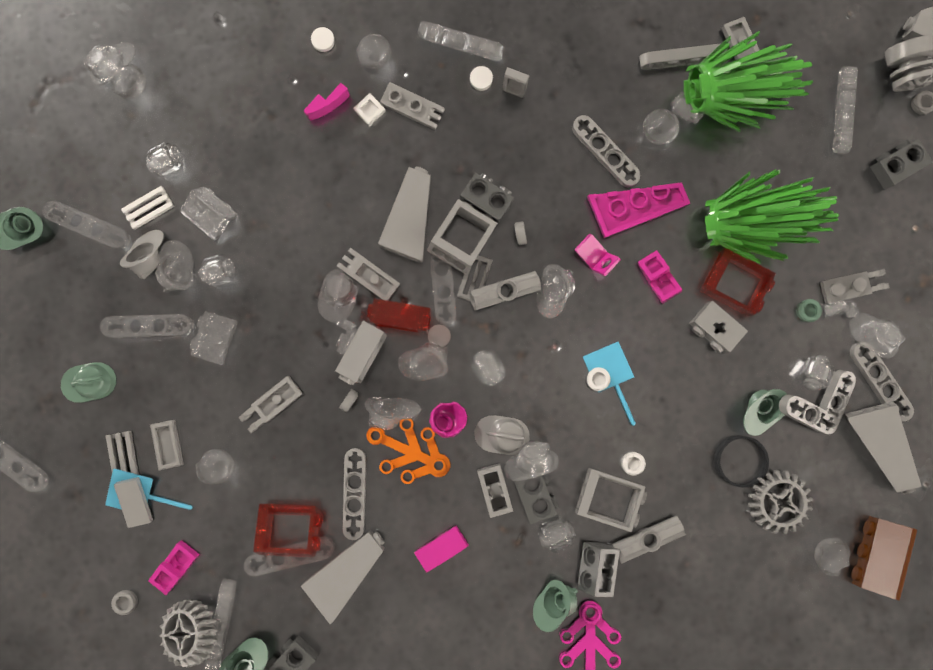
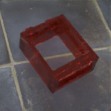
M724 248L719 252L700 291L747 316H752L762 310L765 304L763 298L766 292L769 293L774 287L775 281L773 279L776 273ZM729 262L761 278L747 306L716 290Z
M375 298L373 304L369 303L367 317L374 326L428 335L432 315L431 308Z
M259 504L253 552L269 556L315 557L316 551L320 549L318 527H322L323 514L320 513L316 506ZM274 514L310 516L307 549L270 548Z

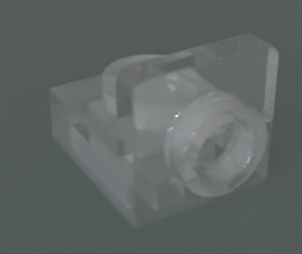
M344 319L343 323L338 320L336 322L337 326L347 330L346 334L342 333L336 343V346H338L337 352L343 355L358 331L355 329L357 325Z

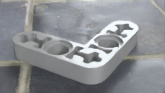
M837 370L830 379L819 407L801 397L788 394L781 398L779 409L784 415L817 432L828 435L832 434L840 423L855 387L856 377L850 371ZM836 396L838 403L833 408L831 402L833 397ZM790 403H791L792 405L798 407V409H797V410L792 409V408L790 407ZM811 409L812 416L809 420H806V411ZM820 419H824L827 425L819 422Z

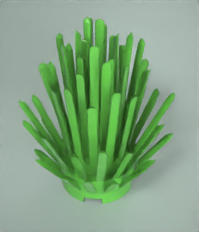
M760 31L740 41L730 49H728L730 45L728 42L731 40V36H729L701 63L690 65L686 69V72L690 71L688 80H684L686 104H691L693 108L690 111L691 113H704L738 132H741L740 128L729 121L734 123L739 121L761 129L755 119L733 112L776 119L774 115L744 108L794 110L792 106H777L787 105L788 101L768 100L766 98H790V96L808 95L809 93L804 89L798 88L811 85L813 83L812 80H793L794 78L802 77V72L782 73L811 67L812 63L804 62L802 59L796 60L798 56L780 58L786 56L787 52L779 53V51L790 48L792 44L777 48L775 45H771L740 59L724 63L755 46L757 41L747 43L757 37Z
M777 169L768 174L765 173L756 180L752 178L740 186L750 176L749 171L717 199L706 201L705 207H710V214L705 216L706 232L708 239H713L710 246L721 245L761 264L760 259L756 258L751 252L785 261L784 258L788 259L787 255L770 250V246L776 247V242L820 243L815 237L796 236H806L807 232L834 231L832 228H822L819 224L839 220L838 213H834L832 210L822 211L836 204L838 197H815L817 193L829 191L831 187L809 191L813 186L803 187L801 185L811 182L814 177L768 190L772 187V184L765 186L762 183L778 175L780 170Z

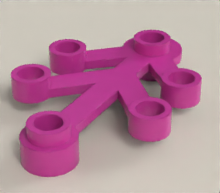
M585 601L579 608V618L569 628H563L559 633V637L563 643L570 644L574 640V635L585 625L586 634L568 652L560 654V664L564 668H570L574 664V660L585 650V670H595L596 649L606 659L609 667L618 668L621 665L620 656L612 652L595 635V625L606 634V638L611 644H618L621 641V634L617 629L611 628L602 618V608L597 602ZM588 609H594L592 616L586 615ZM565 632L571 634V637L567 640L562 637ZM611 633H617L618 636L615 640L610 639ZM565 656L571 658L569 663L562 662ZM611 657L618 658L615 664L609 662Z

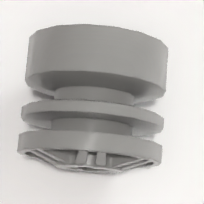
M933 35L903 41L884 52L887 68L898 69L890 74V80L895 81L892 83L893 91L915 90L933 83V59H930L933 57Z

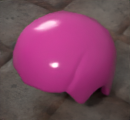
M440 403L430 413L429 423L433 432L441 437L450 438L458 435L464 429L468 417L465 409L459 403Z

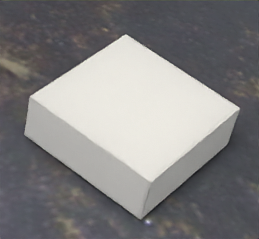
M371 93L353 108L369 127L386 112L385 108Z

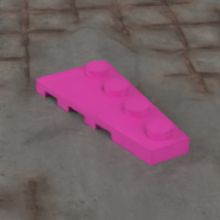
M682 182L652 186L650 188L590 194L587 196L604 238L691 204Z

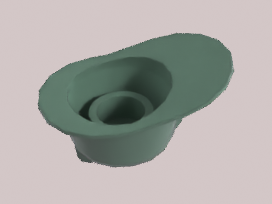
M17 207L0 213V249L2 250L15 249L33 242L43 232L41 218L29 208Z
M100 362L70 368L61 379L62 393L72 402H87L104 398L114 390L116 385L114 370L109 365Z
M780 389L759 390L750 397L743 420L744 429L748 434L753 436L760 435L785 416L779 409L781 398L787 395L785 391Z
M559 580L550 581L534 603L533 618L536 625L545 632L556 630L567 617L576 611V594L578 590L565 585Z
M258 638L247 639L223 660L219 670H264L268 661L266 644Z

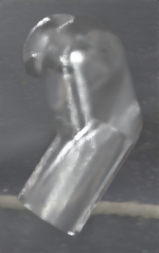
M841 300L823 307L827 318L844 311L849 318L859 314L856 308L857 304L851 301Z

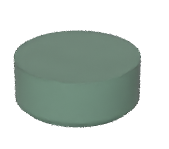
M807 299L798 304L796 313L801 321L807 323L814 322L820 318L822 308L816 300Z

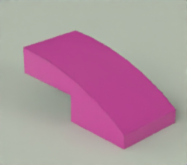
M340 83L326 100L318 94L305 108L304 113L306 117L311 121L335 110L350 96L348 88Z
M657 250L637 262L644 277L662 304L682 292V288L669 271L670 267Z
M456 525L417 549L414 554L427 573L464 550L469 544Z
M179 541L165 561L158 566L148 582L163 594L168 595L200 554L184 541Z

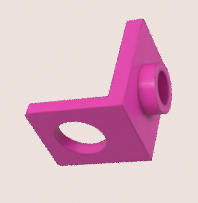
M588 234L575 248V252L589 268L603 276H606L621 260L619 257L608 253L592 234ZM611 260V263L607 267L602 268V266L607 261Z

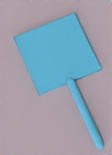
M619 341L583 356L589 372L598 367L608 371L610 384L606 389L615 387L630 423L634 426L636 422L619 387L620 383L634 378V375Z
M113 469L106 506L121 509L114 484L119 481L139 477L147 503L148 499L188 510L192 509L191 505L150 495L152 478Z

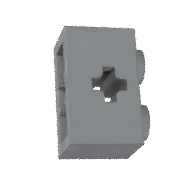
M714 301L707 302L689 323L693 327L692 331L699 337L708 339L711 342L710 346L718 353L731 352L748 332ZM714 325H719V326H720V327L718 328L719 333H715V332H714L715 329H716V328L714 327Z
M500 464L477 469L490 518L513 512Z

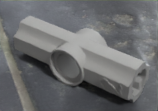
M532 271L469 291V297L474 310H478L540 291L541 282L536 271ZM504 284L509 287L510 291L506 297L501 294V287Z
M674 516L649 528H642L638 533L617 541L612 545L620 549L619 561L622 564L644 553L654 552L660 546L686 534L678 516ZM647 534H653L654 541L650 545L644 544V537Z

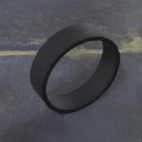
M737 435L725 439L718 446L714 456V464L718 475L726 483L736 487L747 488L758 484V477L764 478L769 468V456L765 447L758 440L748 436ZM737 439H747L753 442L760 450L762 456V467L759 474L752 481L744 484H736L730 481L724 475L720 464L724 448L730 442Z

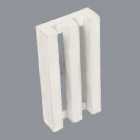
M159 186L121 210L131 223L132 229L136 230L175 206L165 189ZM162 194V196H160L159 198L153 200L152 202H150V203H148L147 205L141 207L140 209L136 210L135 212L130 213V212L134 211L135 209L139 208L140 206L146 204L147 202L151 201L152 199H154V198H156L157 196H159V195ZM166 201V204L135 221L136 217Z

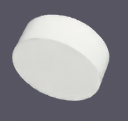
M317 28L311 35L312 44L319 52L330 51L335 44L333 33L328 28Z
M479 66L472 70L470 83L474 89L484 91L491 86L493 75L487 67Z
M598 367L588 373L586 381L592 390L602 391L609 386L610 375L607 370Z
M629 452L621 460L623 471L629 475H639L645 469V459L639 453Z

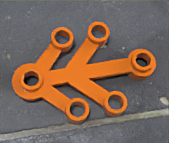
M409 417L403 418L399 424L400 428L405 432L409 446L387 436L384 429L380 426H373L367 431L366 437L369 443L373 445L382 443L405 454L393 460H383L379 465V469L383 474H389L393 469L415 461L426 464L413 471L409 469L404 470L400 477L404 484H410L414 479L428 474H432L435 477H443L450 470V460L447 456L439 453L434 439L435 432L430 427H426L421 431V438L427 442L430 456L421 452L413 429L414 422ZM404 420L411 422L409 429L403 427L402 423ZM425 430L432 432L430 439H426L423 436ZM372 432H379L380 438L374 440L371 437ZM441 461L443 468L437 470L434 467L435 462ZM388 462L391 465V469L389 471L383 470V463ZM404 473H411L412 479L410 481L404 480Z

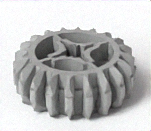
M774 470L773 475L767 472L765 480L758 477L760 485L751 487L756 490L755 494H748V497L754 499L753 502L748 503V507L755 508L750 512L751 516L757 517L755 522L759 525L763 524L764 530L768 531L771 529V532L777 534L779 530L782 534H787L788 529L795 532L796 525L803 527L802 518L810 519L806 511L813 510L811 506H808V502H812L813 498L806 496L811 490L803 488L806 482L798 480V475H790L788 471L780 473V471ZM785 483L783 488H779L775 493L768 491L776 484ZM793 494L796 497V506L792 502ZM773 497L778 499L780 498L781 500H783V504L787 505L788 507L783 505L780 506V504L777 503V500H775ZM764 499H767L769 502L768 514L764 507ZM789 511L792 513L786 519L776 521L778 516L781 517L784 512Z
M184 600L173 604V607L167 609V614L162 617L164 623L160 625L162 634L159 636L162 637L163 642L160 646L165 648L163 655H168V661L174 662L175 666L187 668L199 665L207 658H210V653L215 650L213 643L218 641L215 638V633L219 630L214 627L217 620L212 619L213 612L208 611V605H204L201 601Z

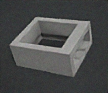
M458 199L431 240L427 251L467 275L498 223L493 221L489 215L475 210L471 204ZM456 214L485 231L471 256L441 238Z
M363 321L335 370L340 374L338 378L350 385H354L355 382L362 383L388 335Z
M588 467L574 512L577 515L632 532L633 527H637L640 519V514H637L639 507L645 503L647 497L646 487ZM599 478L634 489L624 522L589 511Z

